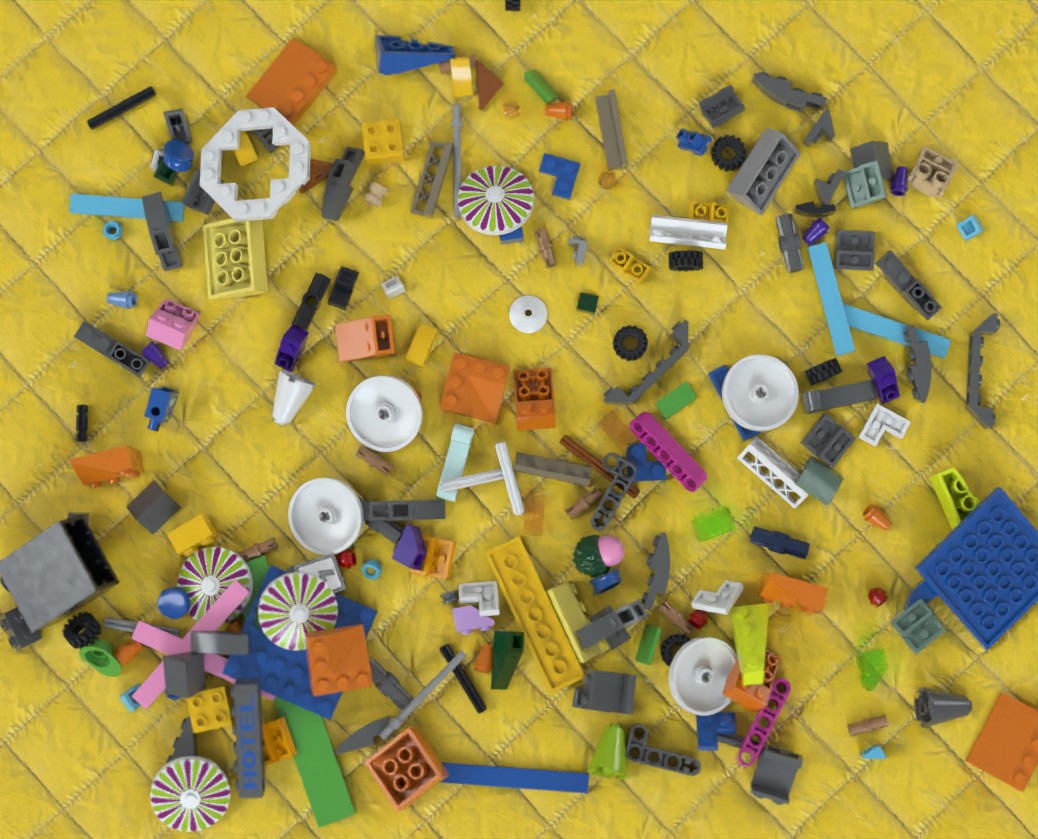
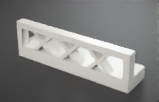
M652 215L649 241L725 249L728 225L724 222Z
M756 436L737 457L738 460L794 509L809 495V493L795 485L801 474L759 437ZM749 451L755 456V461H749L744 455ZM760 466H766L770 474H764ZM775 479H781L784 482V487H779L775 484ZM789 491L796 492L800 498L795 501L790 497Z

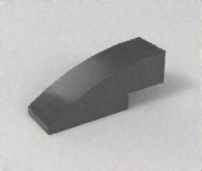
M191 631V652L248 655L250 652V632Z
M389 716L377 719L354 732L337 748L336 755L375 745L374 736H378L390 724Z

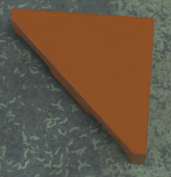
M476 61L478 109L481 111L504 83L480 61Z
M310 159V180L305 185H301L300 193L304 194L327 179L333 163Z

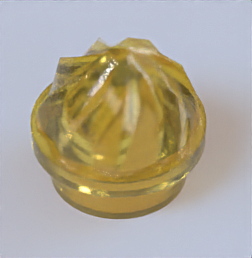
M508 101V103H503L505 118L512 120L519 115L521 107L516 102Z
M606 171L602 173L598 179L599 185L608 190L616 187L617 179L615 172Z

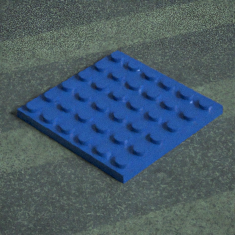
M996 487L914 567L985 650H988L1038 601V532L1000 487Z
M271 565L241 632H250V652L248 655L230 654L222 674L234 679L260 678L262 691L331 720L342 692L313 696L310 688L306 649L289 650L273 643L265 635L263 629L253 628L254 608L259 607L260 598L264 590L276 578L287 574L286 571ZM334 593L338 607L334 628L363 624L366 639L378 611Z

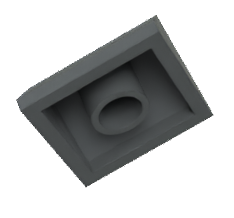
M870 141L850 148L853 169L858 168L859 165L878 160L883 181L893 179L894 173L888 142Z
M155 480L127 506L135 520L152 534H155L181 508Z
M187 652L162 656L166 694L190 698L206 688L203 653Z

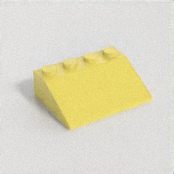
M231 218L203 225L208 299H224L268 293L262 220L236 222Z
M565 582L548 590L547 593L578 661L583 663L601 653L599 648H602L600 642L585 649L576 633L579 629L591 624L590 619L586 620L583 615L586 610L582 602H577L575 595L578 593L574 584L570 585L569 582Z

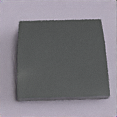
M836 230L835 269L873 271L875 232Z
M823 413L800 443L821 461L833 468L856 438L843 426L838 425L831 417Z

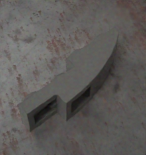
M764 72L754 73L752 83L764 95L791 110L802 113L805 106L820 110L825 106L827 98L822 97V94L805 93L804 90L799 88H793L792 90L790 89L791 81H787V78L770 77L769 74Z
M347 147L342 158L335 159L324 191L322 204L323 219L339 221L353 192L350 184L365 155L362 149Z
M161 191L143 196V207L155 253L159 255L164 272L182 267L183 262L171 230L173 226Z
M888 251L875 263L886 276L885 279L926 320H929L942 308L920 280L912 276L892 251Z
M83 321L74 335L81 342L141 377L150 363L145 357L86 321Z
M909 325L904 327L902 335L905 343L908 342L910 350H908L909 358L915 364L907 366L906 374L909 382L912 381L914 389H912L914 399H918L919 403L926 402L931 383L930 350L927 341L919 342L915 326Z
M445 500L368 501L369 521L445 519Z
M664 532L655 536L653 546H655L653 554L649 553L646 564L649 565L648 569L655 571L654 575L650 574L647 585L650 586L648 592H644L641 598V603L644 609L651 610L657 593L665 594L668 584L670 551L667 536Z
M640 599L579 629L576 633L585 649L647 618L648 614Z

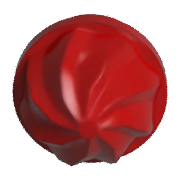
M346 549L340 552L337 558L339 565L350 569L352 566H356L357 559L353 550L349 551Z
M879 587L872 588L868 593L870 604H874L877 608L888 599L886 591Z
M698 609L691 612L688 621L695 628L701 629L707 625L708 616L704 610Z

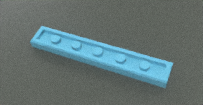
M71 194L70 214L146 219L142 199ZM164 201L170 220L183 222L185 205L182 202Z
M827 243L809 246L808 252L836 356L855 352Z
M843 304L849 327L909 347L908 342L905 343L902 335L904 327L909 325ZM915 328L919 342H928L930 354L946 358L951 342L950 339Z

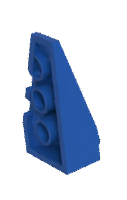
M376 35V64L379 73L384 75L403 73L447 61L456 56L453 46L433 42L424 45L416 39H411V42L400 40L401 37Z

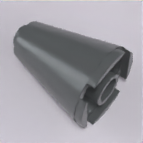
M919 688L916 692L919 693V697L914 700V710L917 721L922 722L920 724L921 727H930L968 716L972 711V703L966 696L930 688Z

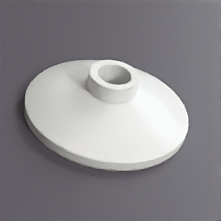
M522 296L516 299L510 308V321L518 331L534 333L540 330L547 320L546 306L535 296ZM530 310L532 315L526 316L525 311Z

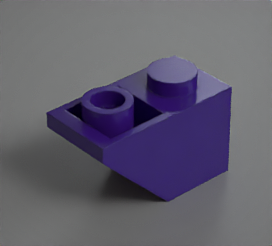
M292 324L282 338L274 364L292 372L306 345L309 332Z
M883 356L867 363L870 379L873 380L881 403L884 404L900 397L895 370L888 360Z
M408 523L402 531L399 543L393 550L392 559L408 568L419 570L427 552L420 527Z

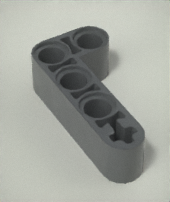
M873 380L825 390L808 391L800 395L804 414L877 399Z
M615 452L606 454L602 460L603 467L616 476L591 518V526L597 531H602L609 525L638 473L635 463ZM609 456L616 458V466H609L607 464ZM625 466L633 468L634 473L632 476L624 474L623 469ZM621 483L624 486V491L621 493L616 492L614 485ZM606 500H612L615 507L607 509L605 506ZM603 512L606 513L603 519L605 524L598 525L596 518L599 519Z
M639 723L631 726L626 743V756L629 760L689 776L697 775L700 772L701 765L696 758L647 746V728ZM638 727L644 730V735L641 738H636L633 734L634 730ZM638 747L639 755L631 757L629 755L630 748ZM655 751L658 753V759L655 762L648 760L650 752ZM671 756L677 758V764L673 767L667 764V760ZM681 758H684L683 762L686 764H691V761H693L696 768H692L689 771L688 767L682 765Z

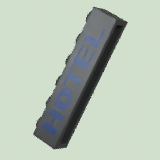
M260 678L236 679L234 685L231 686V697H234L232 716H235L232 730L233 735H236L233 751L234 754H237L234 771L235 773L238 772L235 790L239 791V798H263L265 793L261 682Z

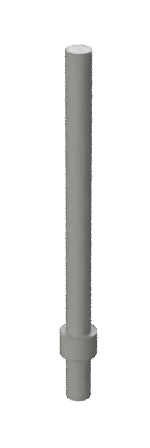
M455 104L453 105V119L451 120V128H453L454 217H461L458 207V193L461 187V128H463V120L461 119V105Z
M461 650L396 718L393 717L389 721L390 724L379 735L385 740L395 729L398 730L408 715L467 656L466 653Z

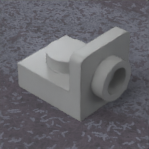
M573 236V239L568 238L569 246L578 247V249H574L573 254L576 266L583 267L587 241L578 236Z

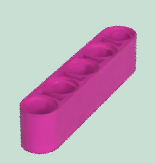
M642 412L630 422L632 433L688 491L695 492L706 482V472L650 413Z
M781 678L773 682L768 701H774L776 709L770 710L767 703L766 707L758 710L736 754V762L739 766L748 767L756 761L790 693L791 685L786 679ZM777 683H780L785 687L784 693H779L777 691ZM760 718L767 720L768 725L766 728L760 726ZM752 735L758 737V745H753L751 743L750 737ZM744 752L750 755L749 763H745L741 758Z

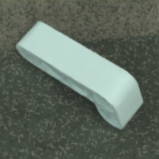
M455 423L440 482L462 477L474 435V428ZM439 482L436 497L455 502L458 489L443 492Z

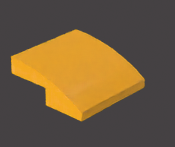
M422 536L427 553L419 570L409 568V573L450 580L457 542Z
M285 717L262 725L264 766L297 754Z

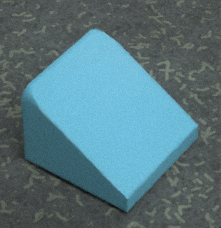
M975 214L956 225L965 241L985 230Z
M138 683L120 696V700L130 713L141 706L131 697L139 689Z
M875 744L859 754L864 759H886L880 746Z

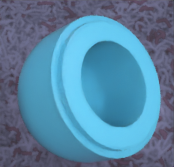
M370 559L363 565L362 573L368 579L375 580L382 573V565L379 561ZM372 567L376 574H369L367 568Z

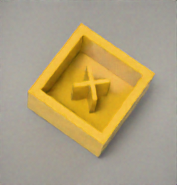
M400 119L362 123L367 165L405 161Z
M202 514L167 533L177 553L185 556H191L199 551L198 548L205 545L207 547L216 541L214 538L218 537L208 516Z
M228 685L200 691L187 698L193 733L230 726L235 723V717L232 716V703Z

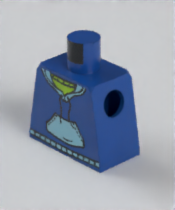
M164 386L152 388L145 412V417L150 418L148 429L158 432L161 422L169 421L180 392Z

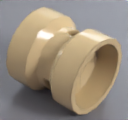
M372 182L369 187L370 191L365 195L364 200L373 206L381 208L383 204L382 199L389 190L378 183Z

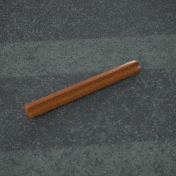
M567 435L561 438L559 443L610 482L613 481L616 475L606 470L599 459ZM621 483L615 484L618 488L624 491V486ZM631 484L626 494L635 499L640 490Z

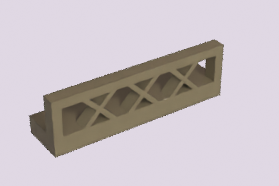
M615 89L609 90L608 95L595 97L608 171L627 168L628 164Z
M431 142L410 211L412 214L433 219L453 152V143ZM434 147L443 149L442 155L438 159H435L433 155ZM436 164L438 168L436 175L430 177L427 172L428 167ZM431 182V192L425 195L422 187L424 184ZM425 199L427 202L425 212L416 210L417 203Z
M517 452L513 471L589 487L592 468Z

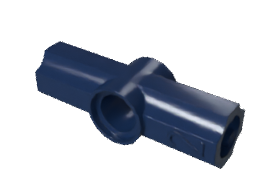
M755 526L749 540L750 543L769 548L768 550L783 555L788 554L804 560L810 546L809 543L790 538L787 534L776 531L771 532Z

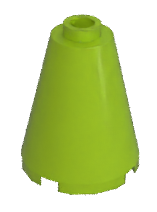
M610 723V726L605 727L588 766V772H591V774L605 778L617 775V779H626L625 730L621 728V725Z

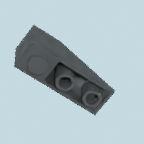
M188 716V719L185 718L180 727L183 731L181 736H177L173 744V748H175L174 753L169 755L166 764L177 758L198 756L196 733H193L190 716Z

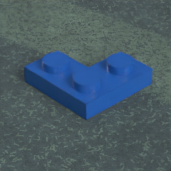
M544 153L539 173L557 177L552 196L570 200L580 163Z
M626 443V457L635 463L638 468V473L633 482L666 480V467L660 461L646 462V446L643 443ZM627 466V476H632L634 470L632 467Z
M717 712L706 716L696 715L698 751H718L717 733L736 734L735 712Z

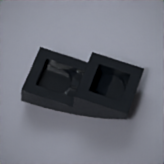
M814 201L795 205L793 208L794 214L806 217H825L836 212L834 204L815 208Z
M341 266L329 297L328 305L346 311L359 276L358 271Z

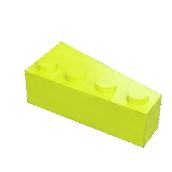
M954 467L929 477L952 530L980 503L977 497H974L970 492L968 485Z
M769 603L731 608L730 622L743 686L763 684Z

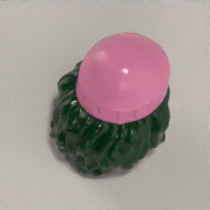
M598 535L586 536L581 538L580 542H577L573 552L575 558L572 561L576 564L575 567L580 573L590 575L591 578H597L602 574L608 573L612 566L618 565L622 561L625 553L624 545L618 537L613 535L603 537Z

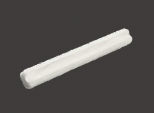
M501 441L495 444L513 512L515 515H521L525 510L506 442Z
M500 468L441 481L440 486L441 490L446 492L504 479Z

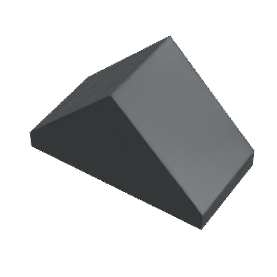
M183 108L163 112L172 140H180L186 144L191 143L192 136L188 118Z

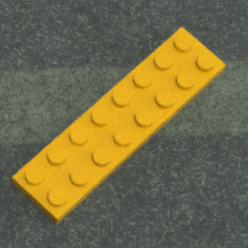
M516 537L485 552L521 632H524V639L550 694L583 679V670L520 537Z

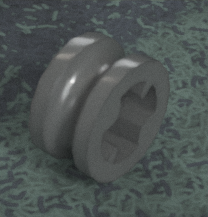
M457 590L440 595L444 599L443 605L459 599V596H456Z

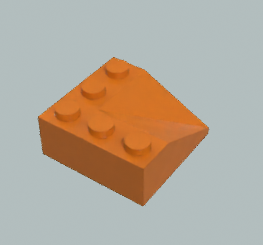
M454 352L440 410L496 424L510 366Z
M128 445L69 459L83 485L90 486V489L101 487V483L108 481L109 484L121 482L120 478H138L140 473H144L139 450Z
M770 572L763 574L757 596L762 597L761 601L773 604V601L781 602L780 606L792 609V606L799 607L800 612L817 614V611H823L829 588Z
M363 624L304 633L310 688L313 696L373 687Z
M408 727L364 762L396 811L407 809L450 775L417 727Z

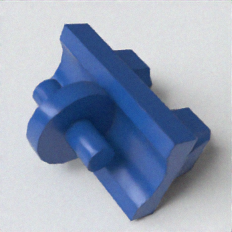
M680 129L676 136L680 141L677 145L680 149L693 152L698 156L703 155L707 151V143L712 140L708 135L687 131L686 129Z

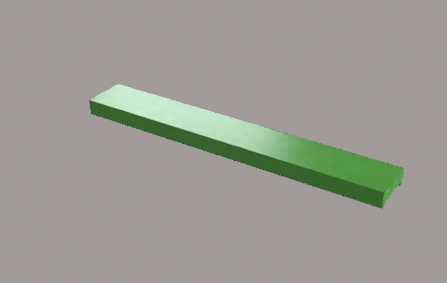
M266 556L246 562L252 575L253 591L249 604L243 611L245 620L270 568ZM275 697L274 702L279 717H285L297 754L293 757L318 828L355 815L357 812L323 717Z

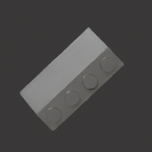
M766 128L726 191L737 202L758 215H762L801 153L782 132Z

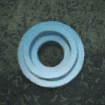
M110 221L105 224L103 233L106 238L116 240L121 237L123 229L118 222ZM116 228V233L111 234V229Z

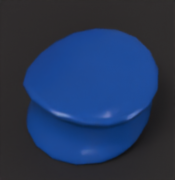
M180 140L168 141L164 145L163 159L165 164L170 169L178 172H185L191 169L192 160L195 157L192 148Z
M620 569L590 580L589 583L594 588L593 596L599 595L622 582L619 576Z
M179 587L163 590L157 601L161 613L171 619L183 617L189 611L191 604L187 592Z

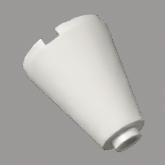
M280 370L272 417L275 418L274 422L280 425L290 423L316 384L307 378H301L296 373Z

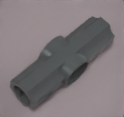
M782 214L777 216L779 247L784 255L787 273L801 271L804 269L800 252L801 241L799 234L796 233L793 215Z
M359 497L363 508L364 523L396 544L402 537L403 529L389 520L369 521L368 502Z
M372 657L369 662L371 677L375 687L403 710L414 697L400 685L399 680L392 673L386 671Z

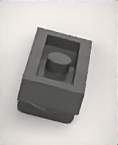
M827 108L805 138L803 144L807 147L811 143L816 144L821 134L830 140L834 138L835 134L831 115Z
M838 169L835 174L831 173L827 183L819 179H815L813 182L821 207L829 204L845 173L844 171Z

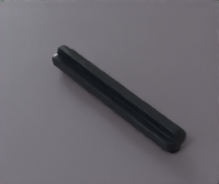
M150 86L87 120V124L91 130H94L155 97L156 92Z
M445 644L440 648L447 663L456 656L449 644ZM459 663L452 671L477 713L480 714L487 707Z

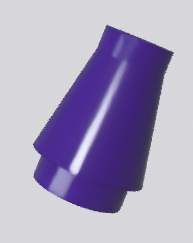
M897 167L889 186L892 195L904 196L908 191V169L906 167Z
M821 218L813 221L802 239L810 246L813 242L826 235L830 227Z
M152 341L141 351L144 354L143 356L159 367L160 370L169 364L158 343L155 344Z

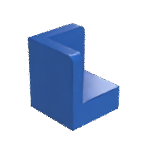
M522 226L513 232L499 235L501 245L523 242Z

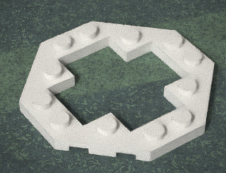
M274 107L239 110L201 149L200 186L236 222L273 219L278 209L283 204L286 205L296 194V190L310 180L311 142ZM273 128L272 144L275 146L290 145L289 178L271 180L270 198L237 201L238 185L236 183L221 184L222 151L240 149L241 131Z

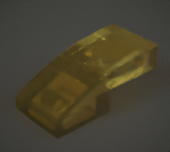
M613 411L597 423L623 451L638 439Z
M526 494L523 535L542 536L545 496Z

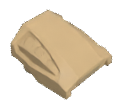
M924 145L908 178V182L913 189L929 197H942L959 162L953 161Z

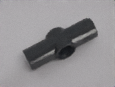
M320 273L315 274L307 292L302 297V303L291 324L305 331L308 330L316 311L321 306V301L331 282L330 278ZM315 298L316 303L313 306H308L307 300Z

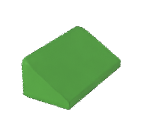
M535 70L524 73V80L547 105L552 104L558 99L557 93Z
M686 381L656 402L655 406L666 420L697 397Z
M646 624L635 661L651 665L661 628Z

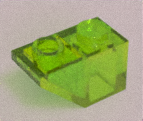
M884 648L857 652L856 664L858 669L861 668L862 676L860 681L866 691H873L888 668Z

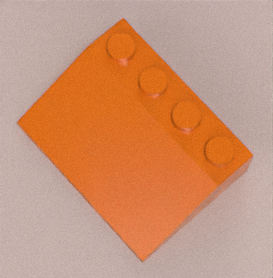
M292 38L246 97L260 108L274 107L294 126L335 76L337 71L335 66L320 54Z
M1001 693L966 762L1014 789L1024 792L1038 765V711Z

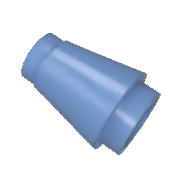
M131 290L109 292L107 303L126 309L135 308L137 295Z

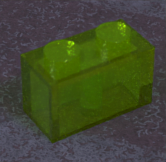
M722 505L712 509L713 513L706 515L705 512L694 515L695 519L691 520V524L698 543L736 530L729 507L724 509Z

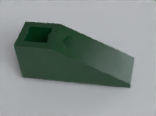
M494 630L491 689L507 690L523 654L524 632Z

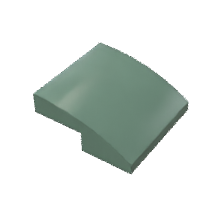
M878 160L844 171L843 176L852 209L887 197Z
M811 457L795 485L828 506L840 487L843 477Z
M921 598L890 622L915 655L946 632L944 626L937 620L934 613Z

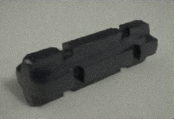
M80 404L77 405L76 413H78L76 415V431H78L76 433V441L86 442L88 416L86 413H88V406Z

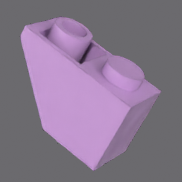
M472 605L452 609L456 632L461 631V635L473 633L472 629L480 628V631L492 629L491 625H495L493 619L488 616H480L479 610Z

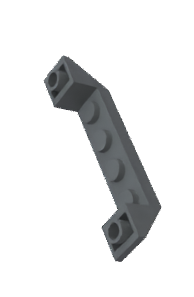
M998 313L990 315L969 333L966 410L983 429L992 428V425L995 424L996 415L993 413V408L978 407L981 403L979 386L982 383V375L979 372L983 364V356L980 355V351L984 345V337H981V334L993 335L999 330L1000 319H997Z
M687 320L683 323L679 321L672 327L671 337L680 347L676 345L669 352L671 356L667 360L662 358L655 365L657 369L653 373L649 371L642 378L643 383L639 387L635 385L628 392L630 394L629 397L618 386L615 389L611 387L604 394L606 398L603 402L605 404H634L688 350Z

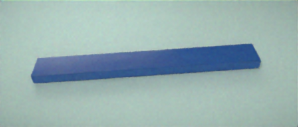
M441 762L450 774L441 783L588 794L589 773Z

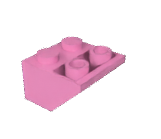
M165 299L149 318L146 336L181 351L189 341L200 313Z

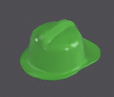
M94 639L95 643L93 645L90 643L88 644L89 646L80 649V657L101 674L115 677L121 673V665L113 657V648L108 642Z

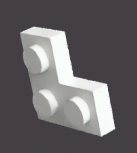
M875 404L858 438L874 447L877 446L884 431L902 439L911 422L883 406Z
M725 580L717 593L699 590L691 602L694 609L727 615L743 591V584Z
M497 581L459 584L460 604L479 602L480 616L500 615Z

